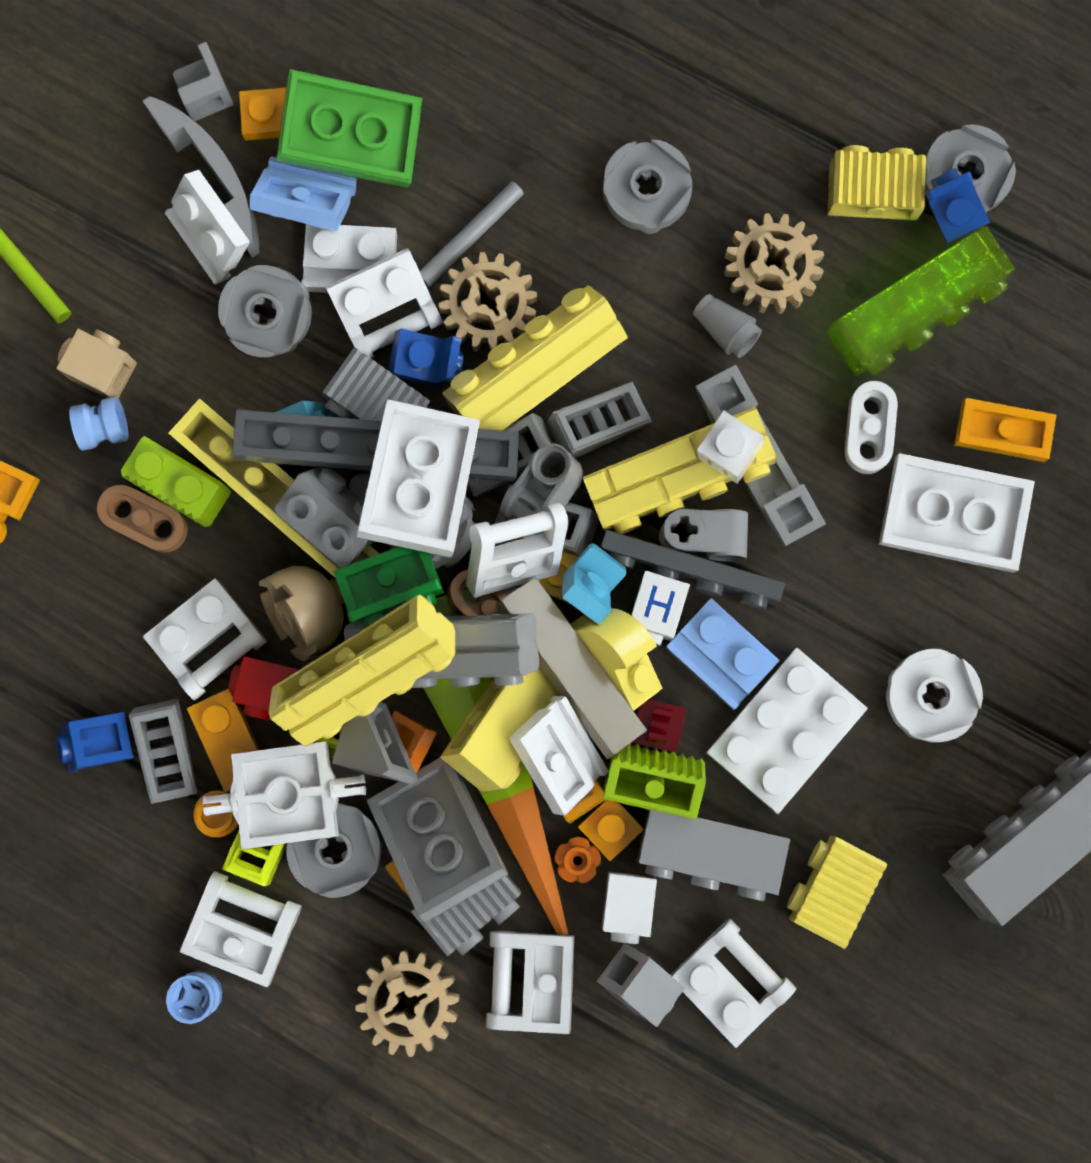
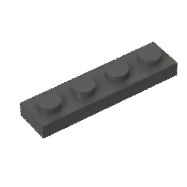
M606 530L601 546L603 551L621 563L627 570H633L634 565L637 564L652 569V573L678 580L680 577L697 582L695 589L706 594L722 596L723 590L741 595L740 603L757 609L766 610L768 604L775 606L779 603L786 584Z

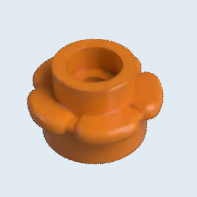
M573 837L569 839V843L561 844L555 853V862L559 866L557 869L558 874L562 879L570 883L574 881L579 883L591 881L597 873L596 867L601 864L599 850L597 847L591 846L586 838ZM580 856L582 863L575 865L573 863L574 857Z

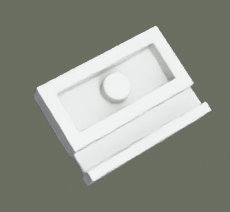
M200 170L184 174L171 200L173 207L167 209L165 214L214 284L230 278L229 271L236 268L250 241Z
M306 224L302 284L308 289V292L328 293L326 286L396 254V228L340 225L338 231H333Z
M553 696L550 699L551 703L545 709H539L509 740L553 814L566 815L595 786L594 781L599 776H605L609 771L566 696Z

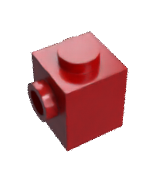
M243 656L241 666H234L229 681V692L234 693L232 702L245 705L244 715L270 721L269 706L272 687L299 669Z

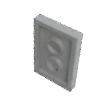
M441 758L419 769L416 774L418 779L412 784L399 781L367 800L415 911L424 922L431 920L508 875L460 774Z

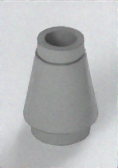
M711 294L706 295L693 312V316L699 320L727 355L733 353L738 358H741L753 347L762 332V329L755 324L756 318L716 299Z

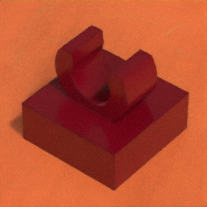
M648 699L638 707L637 717L647 731L631 743H638L641 746L647 745L649 748H657V750H666V752H675L676 754L687 708Z

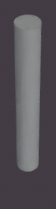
M511 181L419 271L426 286L430 287L524 195L522 189L515 182Z

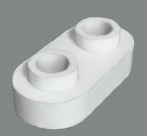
M870 381L862 384L853 393L849 401L844 453L846 461L851 468L863 474H872L880 471L888 464L893 455L898 402L894 391L883 382ZM868 400L874 401L879 407V412L877 414L868 413L864 408V402ZM864 444L870 445L874 449V458H864L860 454V446Z

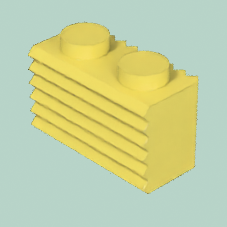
M860 145L846 146L842 150L835 151L829 166L827 215L917 220L925 206L926 156L923 154L917 156L913 150L908 148H893L885 153H871L867 147Z
M830 836L827 843L820 840L814 848L808 861V866L814 869L806 885L800 882L796 885L788 900L787 908L792 910L789 920L845 949L857 928L858 922L861 920V916L871 896L874 894V890L887 867V863L838 837Z

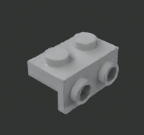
M316 467L296 477L276 505L275 512L337 566L343 568L351 565L363 548L376 542L357 537L365 499L358 498L345 487L346 481L337 472L329 468Z

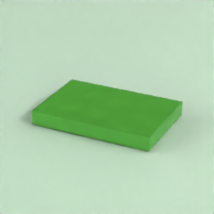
M290 69L287 77L276 161L409 188L412 181L422 98Z

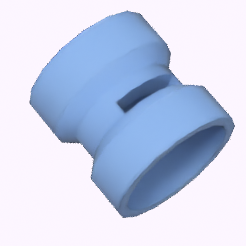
M117 396L103 399L98 407H90L85 403L70 407L69 414L72 431L76 443L82 451L96 448L100 442L106 439L113 444L128 440L127 420L122 404Z
M197 970L180 977L172 983L167 991L166 1004L169 1013L181 1023L193 1024L202 1021L217 1010L220 1005L223 993L221 983L208 971Z

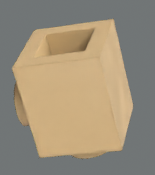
M77 329L73 338H68L63 343L58 354L59 364L56 369L69 380L106 398L115 396L119 398L137 362L127 352L118 348L121 343L107 333L96 329L93 335Z

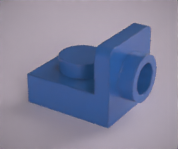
M956 168L930 180L934 189L925 193V197L946 243L990 223L972 183L971 173L967 172L959 176Z
M401 328L395 331L388 371L400 379L436 388L450 384L453 378L461 372L463 365V353L459 351L461 338L450 336L440 339Z
M124 712L68 722L60 728L61 735L56 736L55 739L59 762L61 764L67 763L69 773L133 758Z

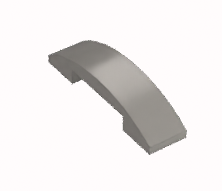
M151 96L143 100L152 118L177 153L193 143L232 198L224 206L250 241L246 249L252 258L259 254V236L254 212L250 210L249 198L224 152L201 126L177 108Z
M737 365L726 369L695 387L711 424L717 421L723 410L733 416L758 406ZM760 416L776 454V463L769 466L771 473L763 478L750 483H745L743 477L741 480L761 514L785 547L823 527L826 523L805 485L798 483Z

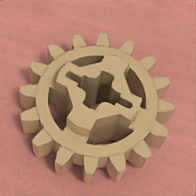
M767 213L763 217L761 226H758L752 219L748 220L745 226L746 234L736 231L732 238V242L736 247H728L725 254L727 260L734 262L727 265L724 271L726 277H736V280L731 285V292L736 293L743 290L746 295L742 304L745 306L749 305L753 300L759 301V313H764L769 304H774L777 313L783 314L787 301L797 309L803 302L801 293L811 297L816 289L812 281L820 280L824 270L815 265L822 261L824 252L819 250L812 251V247L818 239L817 235L813 234L804 237L802 232L806 223L803 221L799 222L794 228L788 226L789 216L787 214L782 216L779 223H773L770 213ZM751 247V254L755 261L750 263V266L745 269L744 256L747 249ZM767 258L772 263L780 261L782 263L780 270L776 265L767 267L765 264ZM802 259L803 273L800 280L797 281V273L793 266L797 264L798 260ZM760 286L772 288V289H774L775 291L767 290V289H764V288H762V287H760Z
M480 252L479 263L474 265L467 257L463 258L464 271L460 273L457 270L450 269L448 274L453 284H442L440 287L441 295L449 299L439 303L441 314H451L444 320L446 330L458 328L455 337L461 338V343L465 342L468 338L472 339V348L475 352H478L482 343H489V348L492 350L498 345L497 342L503 340L505 343L512 342L515 332L519 335L525 332L526 324L523 321H531L536 317V310L527 306L537 303V292L526 291L532 285V277L530 274L518 276L521 270L518 261H515L509 267L504 266V254L501 253L497 255L494 262H488L485 252ZM485 276H496L502 278V280L497 281ZM468 284L470 288L469 296L458 307L460 294ZM480 290L490 301H496L497 316L486 304L481 305ZM516 299H519L518 309L514 317L509 321L506 314L507 309L515 304ZM480 324L491 327L492 330H482L473 326Z
M402 950L399 962L397 963L387 954L382 957L383 971L371 966L366 972L373 983H361L358 986L357 991L367 996V1000L358 1003L355 1009L357 1012L368 1014V1018L360 1025L362 1031L371 1028L375 1029L377 1033L372 1040L374 1046L381 1043L384 1039L389 1041V1054L394 1055L399 1045L406 1047L408 1057L414 1056L417 1044L419 1043L428 1052L433 1050L432 1036L435 1034L437 1037L445 1040L449 1034L443 1022H456L458 1014L448 1009V1006L459 1002L460 997L459 994L448 993L447 988L455 981L453 975L442 978L438 974L443 966L441 960L434 963L431 967L426 965L427 952L422 951L416 961H411L408 950ZM403 971L417 972L429 980L423 984L409 980ZM386 980V986L390 994L387 1003L377 1008V994L381 984ZM404 991L408 997L415 995L418 997L426 993L414 1007L415 1013L411 1014L408 1008L401 1010L398 1008L392 1011L402 998L401 992ZM439 997L438 1015L430 1025L425 1013L427 1005ZM394 1022L406 1026L410 1034L396 1032L387 1025Z

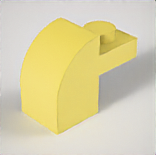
M611 608V612L599 625L585 614L570 624L633 711L662 689L647 655L657 645L648 630L636 618L622 610Z

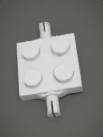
M328 742L311 743L306 747L296 745L231 754L234 776L230 790L231 793L203 796L202 803H222L219 806L204 807L205 816L233 812L239 825L241 849L339 836L336 816L338 798L366 795V786L347 788L348 785L365 783V778L362 774L360 776L336 779L330 765Z

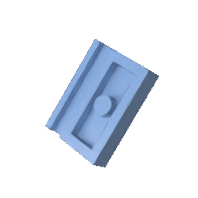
M270 157L268 168H264L250 194V210L313 225L317 228L338 231L350 206L351 197L356 193L357 178L278 162L275 157Z
M712 598L665 647L667 651L732 710L739 706L744 698L780 661Z

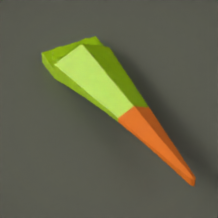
M469 590L462 592L466 602L476 603V597L474 598ZM447 595L436 599L437 604L433 605L436 613L440 612L443 616H457L448 605ZM480 677V684L465 687L451 686V678L437 679V685L423 687L451 740L494 677ZM521 760L519 763L521 772L509 787L486 792L480 791L557 935H569L531 775Z

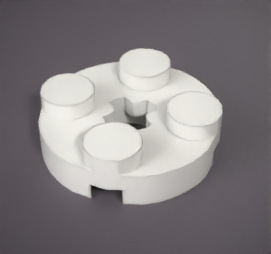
M927 649L906 657L891 672L888 677L886 691L888 710L896 725L910 738L927 742H944L963 735L972 726L977 711L981 708L983 691L976 671L964 659H959L956 655L947 653L948 651ZM928 683H933L935 689L943 688L946 693V697L940 699L941 707L938 709H934L931 703H924L922 695L927 692L926 685Z

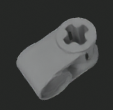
M546 444L540 447L534 453L533 458L518 480L505 494L501 503V513L508 518H520L542 512L543 507L555 503H560L565 508L583 480L581 464L561 445ZM565 461L563 473L556 478H549L551 468L556 463ZM530 505L531 507L535 508L536 511L530 510L529 508H527V506ZM544 531L535 533L533 535L542 534Z
M678 509L672 512L661 526L658 535L659 543L661 546L714 561L733 562L747 560L748 512L735 509ZM678 524L684 525V532L692 533L684 543L679 542L678 534L671 533Z

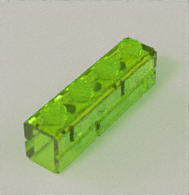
M983 226L833 322L827 331L828 337L838 352L843 355V359L854 375L859 376L866 370H869L872 375H876L895 361L892 355L894 352L905 345L910 351L915 350L933 337L930 329L944 321L946 326L950 327L971 312L967 306L980 297L984 303H987L1003 293L1008 288L1005 281L1015 271L1014 265L1004 251L999 248V244L988 228Z

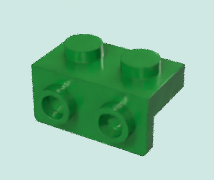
M400 546L333 571L348 610L347 615L350 623L354 626L363 624L364 629L417 595L421 594L433 606L437 604L435 596L444 593L430 553Z

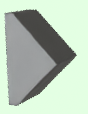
M379 702L375 710L365 717L357 715L343 724L332 764L412 784L418 779L386 704Z

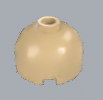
M291 566L259 581V586L267 587L268 591L260 594L266 614L280 639L284 640L288 635L297 645L296 648L290 651L296 658L301 661L309 660L326 650L336 641L342 631L344 620L342 604L345 602L335 579L328 580L321 572L307 566Z

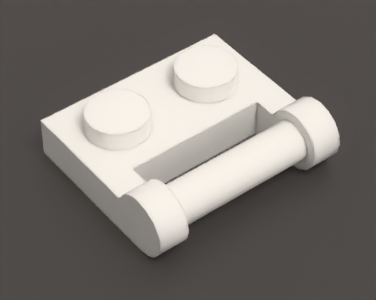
M408 248L326 286L354 347L369 358L374 357L372 352L393 343L395 331L401 328L416 332L427 326L433 329L443 324L441 316ZM416 298L421 310L364 336L359 326L360 324Z
M562 504L547 505L543 507L542 512L489 525L488 522H482L470 526L469 535L472 549L466 586L474 598L526 584L535 577L537 580L558 575L568 528V517ZM544 531L542 534L531 535V534H535V533ZM523 536H527V537H525V538H523V539H520V540H516V541H512V542H508V543H504V544L495 546V544H497V543H501V542H504V541H508V540L520 538V537H523Z
M216 578L143 636L178 680L180 686L194 701L206 692L204 688L248 651L252 648L257 651L267 643L262 633ZM235 625L241 634L192 673L186 664Z
M214 871L204 890L180 953L268 987L271 984L302 906L291 901L283 904L228 882V876ZM222 899L277 921L278 923L273 935L215 912L218 901Z
M730 918L712 933L670 975L685 988L683 990L684 994L737 1048L776 1008L784 1004L793 995L796 987L786 977L781 979L738 934L740 928ZM724 946L767 991L758 1002L714 956Z
M490 931V946L494 947L492 1006L491 1012L486 1013V1028L569 1034L571 1032L575 935ZM513 948L525 949L522 1014L510 1013Z

